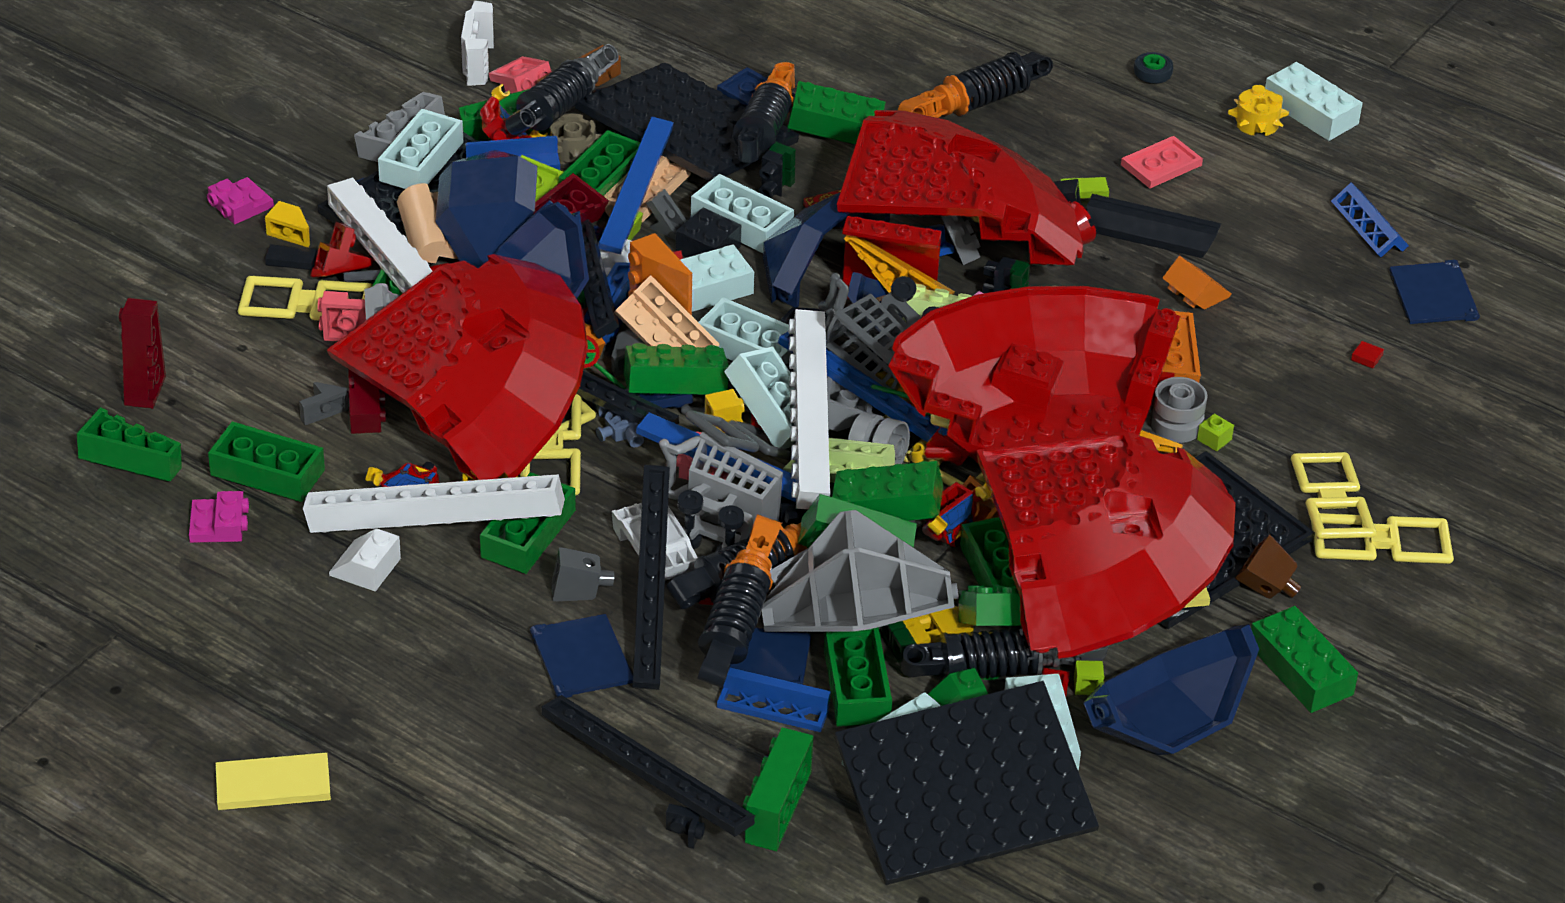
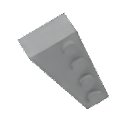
M422 92L402 104L401 110L391 111L386 114L384 121L379 124L376 121L370 124L368 131L364 133L359 131L354 134L358 157L378 162V158L421 109L445 115L442 96Z

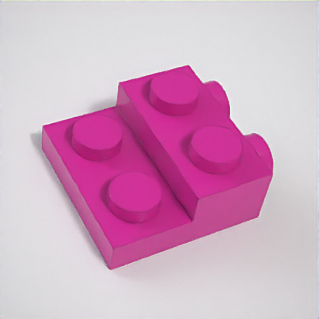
M248 177L235 183L225 179L208 187L207 199L210 205L216 207L233 224L240 223L274 207L273 199Z
M243 491L217 492V499L192 500L189 530L190 543L242 541L243 531L248 530V519L244 513H249V499L244 498Z

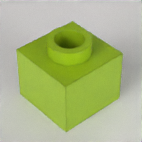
M1214 413L1199 425L1197 440L1218 451L1232 440L1234 425Z
M1076 660L1074 672L1075 695H1091L1100 683L1104 682L1103 661Z

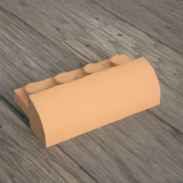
M661 156L639 209L643 213L641 222H644L652 214L646 202L663 189H666L668 194L671 195L691 175V171L678 164L670 163L667 157ZM627 174L604 195L609 200L605 208V212L609 217Z
M415 184L406 188L397 200L409 244L415 247L419 256L429 263L436 264L439 256L458 259L435 221L438 192H430L428 184Z
M651 275L614 311L647 346H657L659 344H668L671 347H681L686 344L695 347L720 345Z

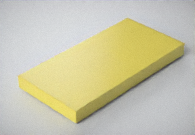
M327 753L216 762L218 810L331 800Z

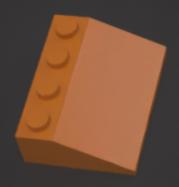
M656 233L631 241L630 253L628 254L630 262V272H628L630 290L628 291V297L651 275L692 316L693 273Z

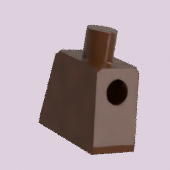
M1268 535L1257 544L1235 577L1241 583L1270 599L1281 590L1290 598H1293L1301 589V586L1291 578L1297 568V563L1271 535Z

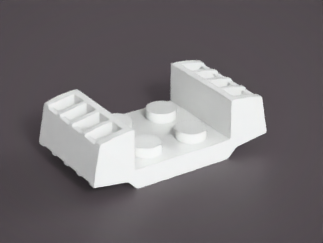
M474 1L472 8L466 11L461 44L463 74L467 76V86L485 85L489 78L488 48H494L492 3Z
M636 503L619 510H612L613 529L620 541L628 539L638 556L642 503ZM669 506L665 580L693 571L695 561L698 558L691 546L689 537Z

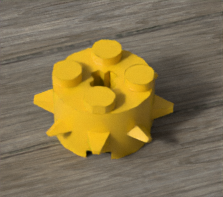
M1254 85L1252 89L1242 92L1238 99H1234L1238 104L1237 107L1228 110L1229 115L1236 117L1237 128L1253 136L1255 132H1265V136L1275 133L1279 126H1284L1280 122V118L1289 115V111L1282 109V96L1265 89L1262 85Z

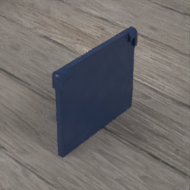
M1457 260L1390 266L1389 271L1410 324L1455 320L1475 321L1480 318Z
M606 614L549 625L539 624L530 628V633L557 697L563 695L569 698L575 694L633 683V675Z
M755 628L752 639L749 642L746 659L738 664H730V668L803 685L811 634L800 632H765L763 628Z

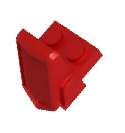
M335 222L330 244L320 242L314 262L315 266L312 268L310 275L312 278L364 269L372 265L373 258L349 250L350 247L354 246L356 240L355 229L346 224Z

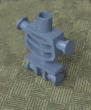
M593 403L594 408L598 410V416H605V427L596 428V435L601 442L605 441L606 437L611 436L616 442L627 439L631 447H639L643 444V436L636 434V428L639 424Z

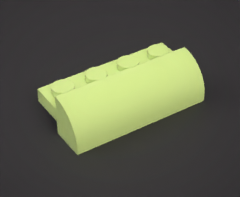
M829 438L830 482L835 483L837 471L895 465L894 445ZM791 460L783 470L791 473L792 463L795 464V460Z

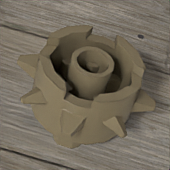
M565 114L560 117L559 121H556L549 127L550 136H557L560 164L574 163L596 142V139L602 136L596 134V126L593 120L589 122L583 119L581 114Z

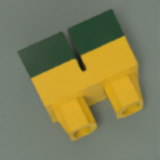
M929 614L881 626L880 630L881 635L900 665L904 649L908 645L939 642L941 634L938 629L926 631V629L931 628Z

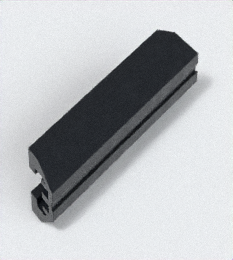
M1092 194L1091 200L1087 204V212L1091 216V219L1088 221L1091 227L1095 225L1096 234L1203 258L1221 226V223L1097 194Z

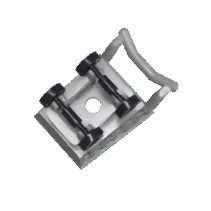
M702 432L699 436L692 437L678 445L670 444L667 439L660 440L659 446L666 458V466L670 467L668 498L678 499V508L681 512L685 513L684 527L682 528L689 537L693 550L701 545L702 535L723 542L717 547L716 551L750 537L749 535L757 514L779 521L782 471L735 447L722 445L706 432ZM707 445L712 447L709 456L707 455ZM698 447L689 469L688 484L676 490H671L676 480V455L684 454ZM718 450L724 453L721 462L714 459ZM730 457L737 460L733 467L727 465ZM742 463L749 466L745 473L739 470ZM711 465L717 467L714 475L708 473ZM754 469L761 472L758 478L751 476ZM723 471L729 473L726 480L720 478ZM735 476L741 479L738 485L731 483ZM766 476L773 478L770 484L763 481ZM746 482L753 484L750 489L744 488ZM758 487L764 489L762 494L756 493ZM702 520H705V521H708V522H711V523L720 525L721 527H718V526L709 524V523L704 522V521H702Z

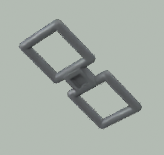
M692 410L686 413V418L724 446L751 452L759 450L765 455L791 460V447L783 449L773 446L764 430L751 424L735 420L727 422L721 417Z

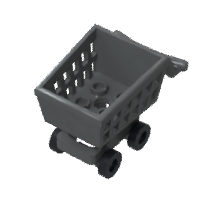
M838 273L831 274L829 294L825 301H821L818 304L819 310L824 311L828 315L825 322L826 349L883 387L898 390L901 385L888 365L895 353L892 347L896 337L927 313L939 307H928L920 316L906 302L914 297L917 289L916 284L911 278L901 276L895 279L891 292L882 298L881 303L872 294H869L844 308L849 287L843 282ZM842 335L849 339L841 346L833 342ZM851 344H855L858 349L849 355L844 349ZM864 352L868 357L862 363H859L855 357ZM873 360L878 366L869 371L865 366ZM881 369L887 373L882 380L876 376ZM892 377L894 382L889 387L886 382Z

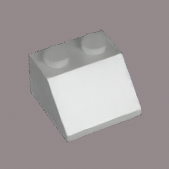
M377 528L360 536L352 542L329 571V576L376 591L401 559L399 536Z

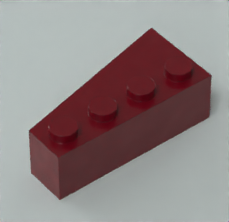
M572 173L535 202L534 214L551 200L553 203L559 202L566 206L571 214L580 211L581 223L587 219L593 223L600 220L609 200Z
M128 298L124 308L121 307L119 311V322L122 324L124 406L153 409L166 378L158 303L153 300Z
M348 369L351 434L381 432V422H386L385 407H380L385 406V392L380 391L378 387Z

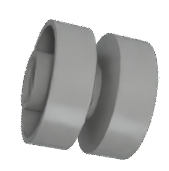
M1171 377L1161 381L1155 390L1151 419L1153 431L1158 436L1177 443L1196 439L1198 437L1199 425L1204 422L1208 396L1206 389L1197 381L1185 377Z
M862 412L855 419L848 440L894 445L895 464H902L909 447L910 431L908 424L904 421L892 418L884 419L881 415Z

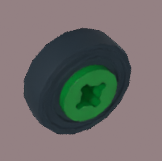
M1143 53L1134 62V73L1144 82H1166L1172 76L1173 62L1168 56L1161 53Z

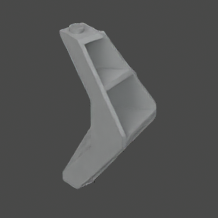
M850 510L840 512L767 595L762 608L765 632H853L869 630L953 608L954 599H959L957 583L951 584L950 571L859 511Z

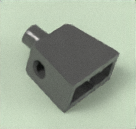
M559 547L551 582L553 601L593 600L596 598L598 585L613 586L614 571L601 570L600 557L598 555Z

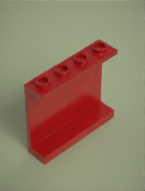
M847 216L842 234L845 236L862 237L938 281L942 231ZM845 241L843 282L849 287L853 272L878 280L865 261L859 258L858 253L850 243Z

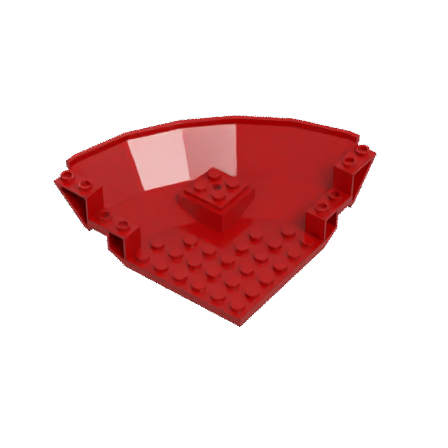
M875 110V116H868L863 120L837 202L838 212L979 216L981 239L1028 241L1030 264L1069 266L1075 264L1076 256L1077 258H1082L1083 243L1074 208L1050 177L1018 153L951 121L908 111Z
M495 254L487 255L489 260L479 268L466 261L441 265L327 349L332 359L408 406L420 430L446 446L459 471L473 480L499 479V476L505 473L507 478H515L525 469L559 429L580 387L588 350L583 309L562 277L536 263Z
M1033 286L978 294L932 310L900 333L893 343L892 349L895 353L888 366L917 411L924 417L926 413L949 419L947 435L966 451L976 455L978 449L1123 432L1140 436L1181 316L1176 315L1173 310L1168 308L1157 309L1160 299L1156 297L1089 286Z
M1123 432L977 450L979 466L1009 540V569L1020 595V624L1031 651L1035 650L1038 653H1046L1050 648H1057L1058 659L1069 658L1137 636L1182 610L1216 577L1233 547L1235 501L1228 493L1223 481L1185 449L1177 447V452L1161 454L1158 452L1152 439Z

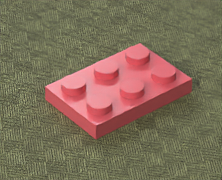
M1172 136L1123 157L1121 166L1147 187L1152 188L1202 166L1203 158L1175 136Z

